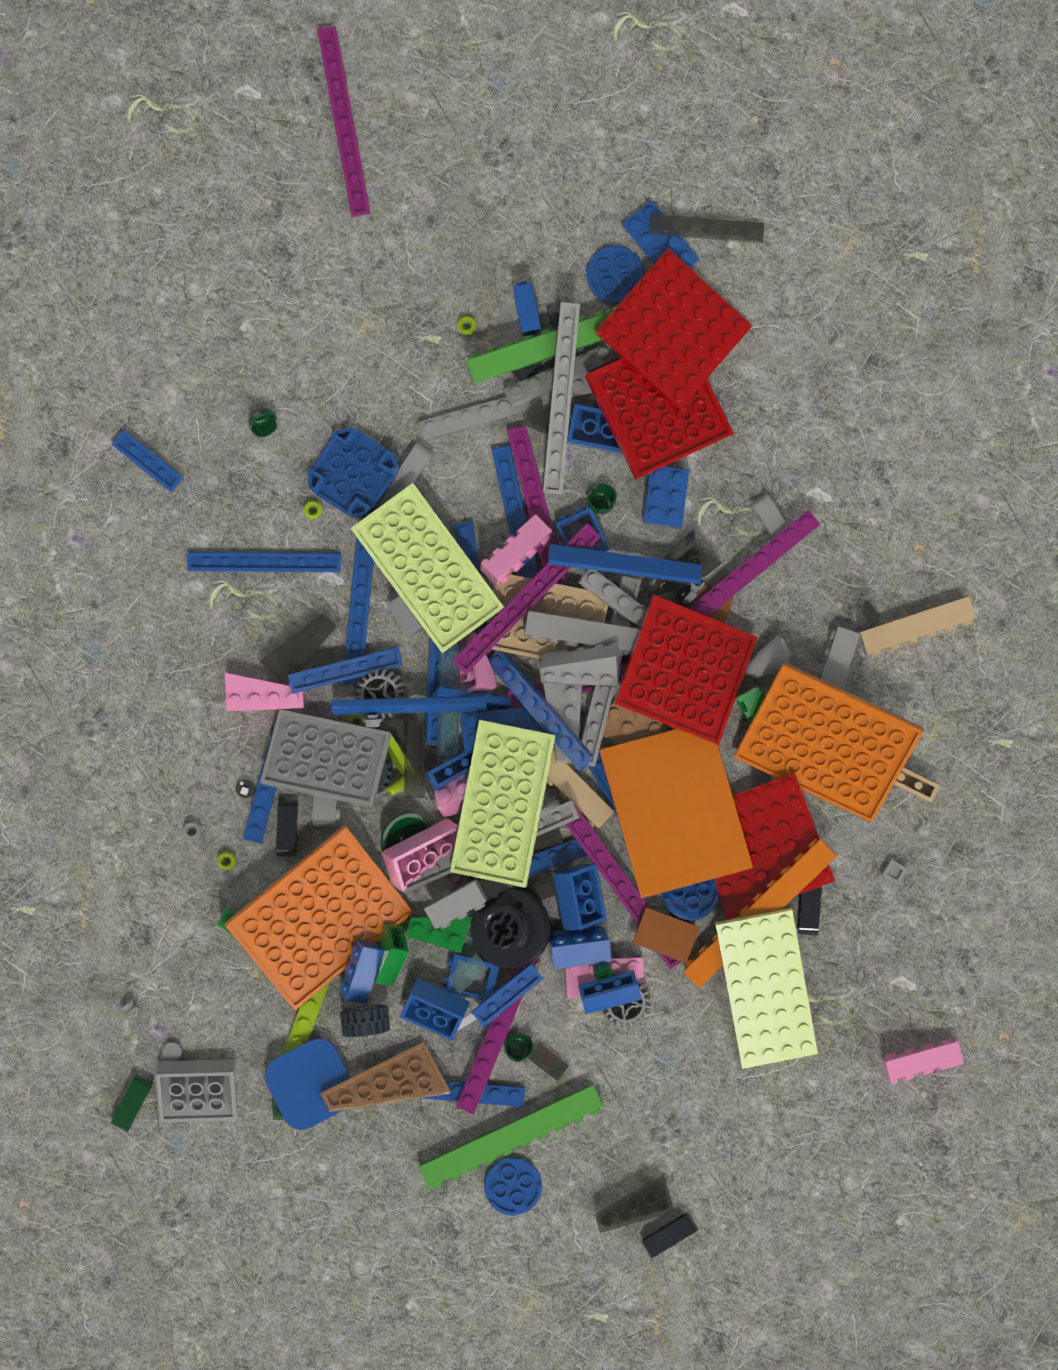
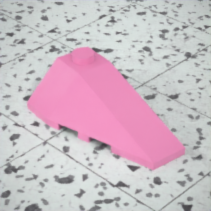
M474 630L453 645L454 657H451V663L476 636ZM486 655L467 674H464L454 664V675H451V683L454 690L465 689L473 693H487L497 687L493 668Z

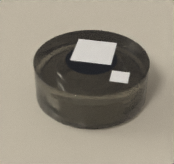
M243 779L236 785V792L241 798H250L255 793V784L249 779Z

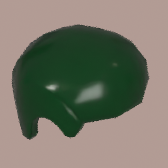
M259 408L253 411L248 419V425L252 434L258 438L271 435L278 427L276 423L277 417L274 411L269 408Z
M600 483L596 488L590 490L587 504L596 514H606L615 507L617 493L612 486Z
M513 1034L507 1038L504 1044L505 1054L514 1062H524L531 1057L534 1051L532 1039L527 1034Z

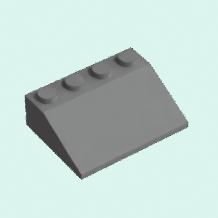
M235 1059L158 1061L156 1083L160 1122L237 1120Z

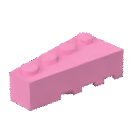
M535 514L518 529L516 537L512 535L506 540L502 550L497 548L492 552L489 561L484 559L481 562L480 571L496 587L499 584L504 585L510 579L509 575L513 571L517 572L523 567V561L527 557L531 559L538 552L536 549L541 544L545 546L551 540L552 530Z
M225 673L226 711L228 712L305 708L304 691L291 694L290 686Z
M447 818L382 851L392 885L403 892L408 888L407 885L413 880L419 879L421 877L420 874L427 868L431 869L435 866V862L438 859L452 852L455 849L458 825Z

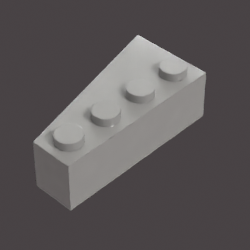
M619 641L612 642V645L608 646L599 644L595 645V648L589 649L580 647L576 651L570 652L568 650L543 653L540 666L541 683L618 686L621 673Z
M543 682L542 687L546 701L579 738L582 685ZM554 743L556 763L573 764L558 745Z
M314 795L312 812L314 828L337 829V819H340L341 808L338 807V800Z

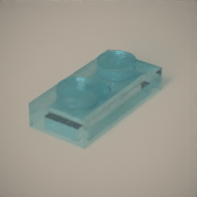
M476 953L450 975L447 980L460 994L489 967Z

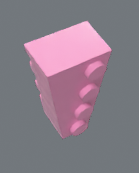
M469 772L434 791L437 807L444 818L462 812Z
M642 956L613 957L611 962H608L612 966V976L634 970L636 979L644 977ZM596 964L566 968L567 1000L580 996L578 985L597 980L593 974V967Z
M946 1038L941 1040L942 1043L934 1045V1042L923 1044L921 1049L916 1050L915 1047L904 1049V1053L897 1054V1052L885 1054L886 1057L881 1059L887 1081L892 1085L898 1083L897 1079L899 1078L900 1080L913 1079L915 1074L918 1073L919 1075H927L934 1072V1069L939 1071L964 1064L959 1042L953 1040V1038Z

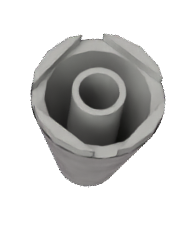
M784 633L778 634L750 658L746 668V673L749 677L758 679L776 674L783 662L796 668L800 667L798 657L792 645L785 642L787 637Z

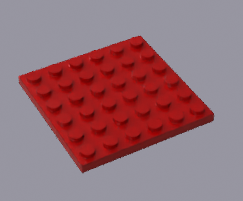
M668 248L594 333L678 410H681L751 329L752 325Z
M623 358L584 376L635 480L734 434L708 380L703 383L685 406L678 410Z
M652 595L613 704L719 745L758 637Z
M796 772L732 795L753 868L715 878L717 883L714 885L718 889V896L727 920L740 916L739 912L746 905L751 907L755 903L753 899L760 892L764 894L768 890L766 886L774 878L778 881L782 877L780 873L788 865L792 867L796 863L794 859L801 852L806 854L810 850L808 846L815 839L820 840ZM830 863L797 895L835 882L836 879Z

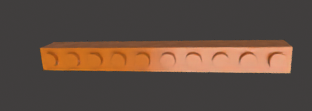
M823 838L819 841L815 839L808 846L810 850L806 854L801 852L794 859L796 863L792 867L788 865L780 873L782 877L778 881L774 878L766 886L768 890L764 894L760 892L753 899L755 903L751 907L746 905L739 912L741 915L739 918L782 910L838 856V853ZM717 934L712 938L714 942L709 947L705 945L698 952L700 956L696 960L691 958L684 965L686 969L683 973L698 988L703 986L723 966Z

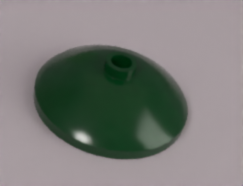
M402 813L395 816L388 822L382 832L380 840L381 852L431 827L430 823L416 813Z

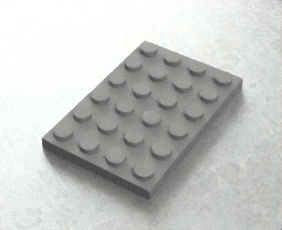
M279 709L260 783L373 808L391 732Z

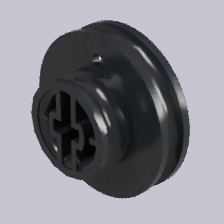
M517 888L501 889L488 894V899L484 903L485 906L477 911L474 910L471 919V937L476 950L486 961L501 968L521 967L535 961L546 949L551 934L549 914L543 903L530 892ZM521 901L522 906H518L517 903Z

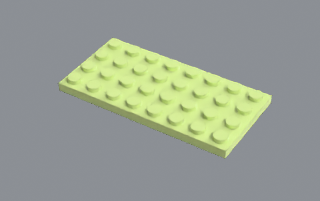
M413 483L351 528L442 653L504 608Z
M479 720L450 872L527 887L556 735Z
M792 908L715 923L742 1069L818 1054Z

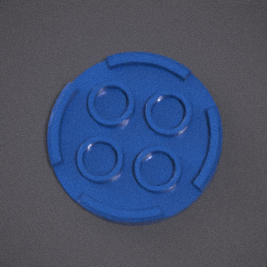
M608 246L599 250L590 260L586 273L587 283L592 293L600 300L612 304L620 303L644 276L643 266L638 256L622 246Z
M715 879L663 892L661 893L663 902L674 915L682 919H702L712 912L718 902V889L714 885L717 882Z
M507 1157L499 1160L490 1168L485 1178L484 1189L486 1197L494 1209L506 1215L516 1216L531 1210L537 1204L542 1192V1180L536 1167L529 1161L519 1157Z

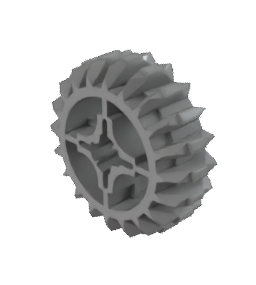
M375 669V675L368 672L369 678L366 675L362 676L365 682L358 681L357 683L362 688L355 689V692L360 693V695L355 696V699H367L366 691L372 694L373 699H379V694L376 691L378 690L379 692L381 689H383V695L386 698L382 697L380 699L407 698L401 696V693H405L407 690L400 689V686H403L405 683L400 682L398 684L397 681L400 679V676L392 678L394 671H390L387 675V669H383L382 674L379 672V669ZM374 679H385L379 688L369 685ZM390 683L395 689V698L388 691ZM393 713L381 714L383 720L387 719V714L390 718L394 717Z
M644 983L639 985L642 1002L633 1001L632 1003L634 1004L628 1005L625 1012L623 1004L619 1005L622 1010L621 1017L615 1015L611 1008H608L607 1011L603 1012V1016L610 1014V1017L607 1019L608 1022L615 1019L613 1024L615 1027L621 1022V1029H624L625 1023H628V1027L631 1029V1022H635V1025L639 1026L637 1019L640 1018L643 1022L645 1021L642 1014H650L645 1008L652 1007L651 1004L646 1003V1001H650L652 998L651 996L645 997L649 993L648 989L641 990L645 986ZM631 1008H641L635 1016L627 1018L628 1011Z

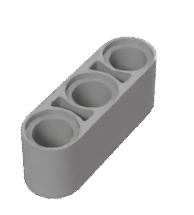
M768 494L751 504L754 512L772 539L788 527V524Z

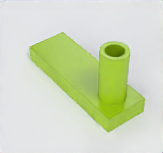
M391 734L387 753L402 776L385 788L389 796L392 797L406 787L411 789L421 784Z

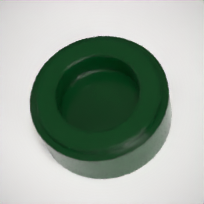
M608 962L597 963L593 967L594 977L597 980L611 977L613 975L611 964Z

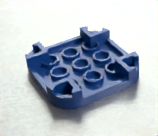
M352 427L343 428L331 435L333 438L313 468H309L307 473L309 489L349 517L363 519L375 511L396 479L399 472V463L397 458L388 449Z
M324 1039L310 1040L268 1063L264 1074L265 1085H267L283 1120L288 1126L298 1130L309 1129L343 1111L329 1112L321 1097L322 1092L350 1079L341 1058L330 1042Z

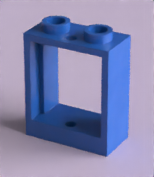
M527 281L518 282L513 287V295L522 337L539 334L541 326L532 283L528 284Z
M582 507L575 511L576 515L569 517L567 514L558 518L556 527L564 545L568 543V539L562 527L588 516L595 532L600 536L599 541L601 543L600 546L591 550L604 552L610 550L591 508L586 509V507Z
M455 953L454 957H450L448 968H451L450 976H445L443 987H447V992L482 1001L493 994L499 970L498 966L486 960ZM458 960L491 968L485 995L452 988Z

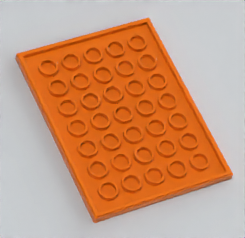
M783 662L737 748L734 758L776 778L796 772L802 790L872 823L924 732V728Z
M675 729L599 750L640 898L753 868L718 745Z
M344 825L232 916L224 925L295 1011L346 969L356 940L377 943L381 939L385 923L399 925L414 912Z

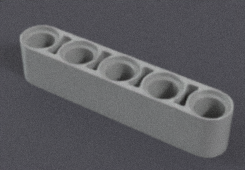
M417 442L399 468L396 479L376 509L410 484H414L434 452Z

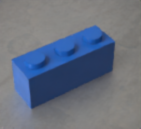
M463 752L425 773L424 775L432 790L434 791L469 772L473 752Z
M356 940L355 946L352 947L351 959L346 966L344 980L340 984V994L345 1000L367 1004L384 952L377 943Z
M634 970L578 985L585 1014L642 999Z

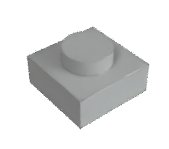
M891 859L881 876L899 885L908 869Z

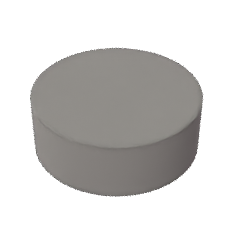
M176 1042L167 1043L162 1050L163 1057L167 1061H177L182 1055L181 1046Z

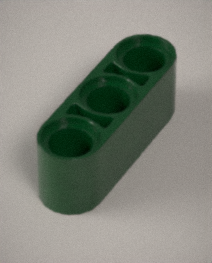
M136 1074L110 1124L128 1132L151 1090L153 1082Z

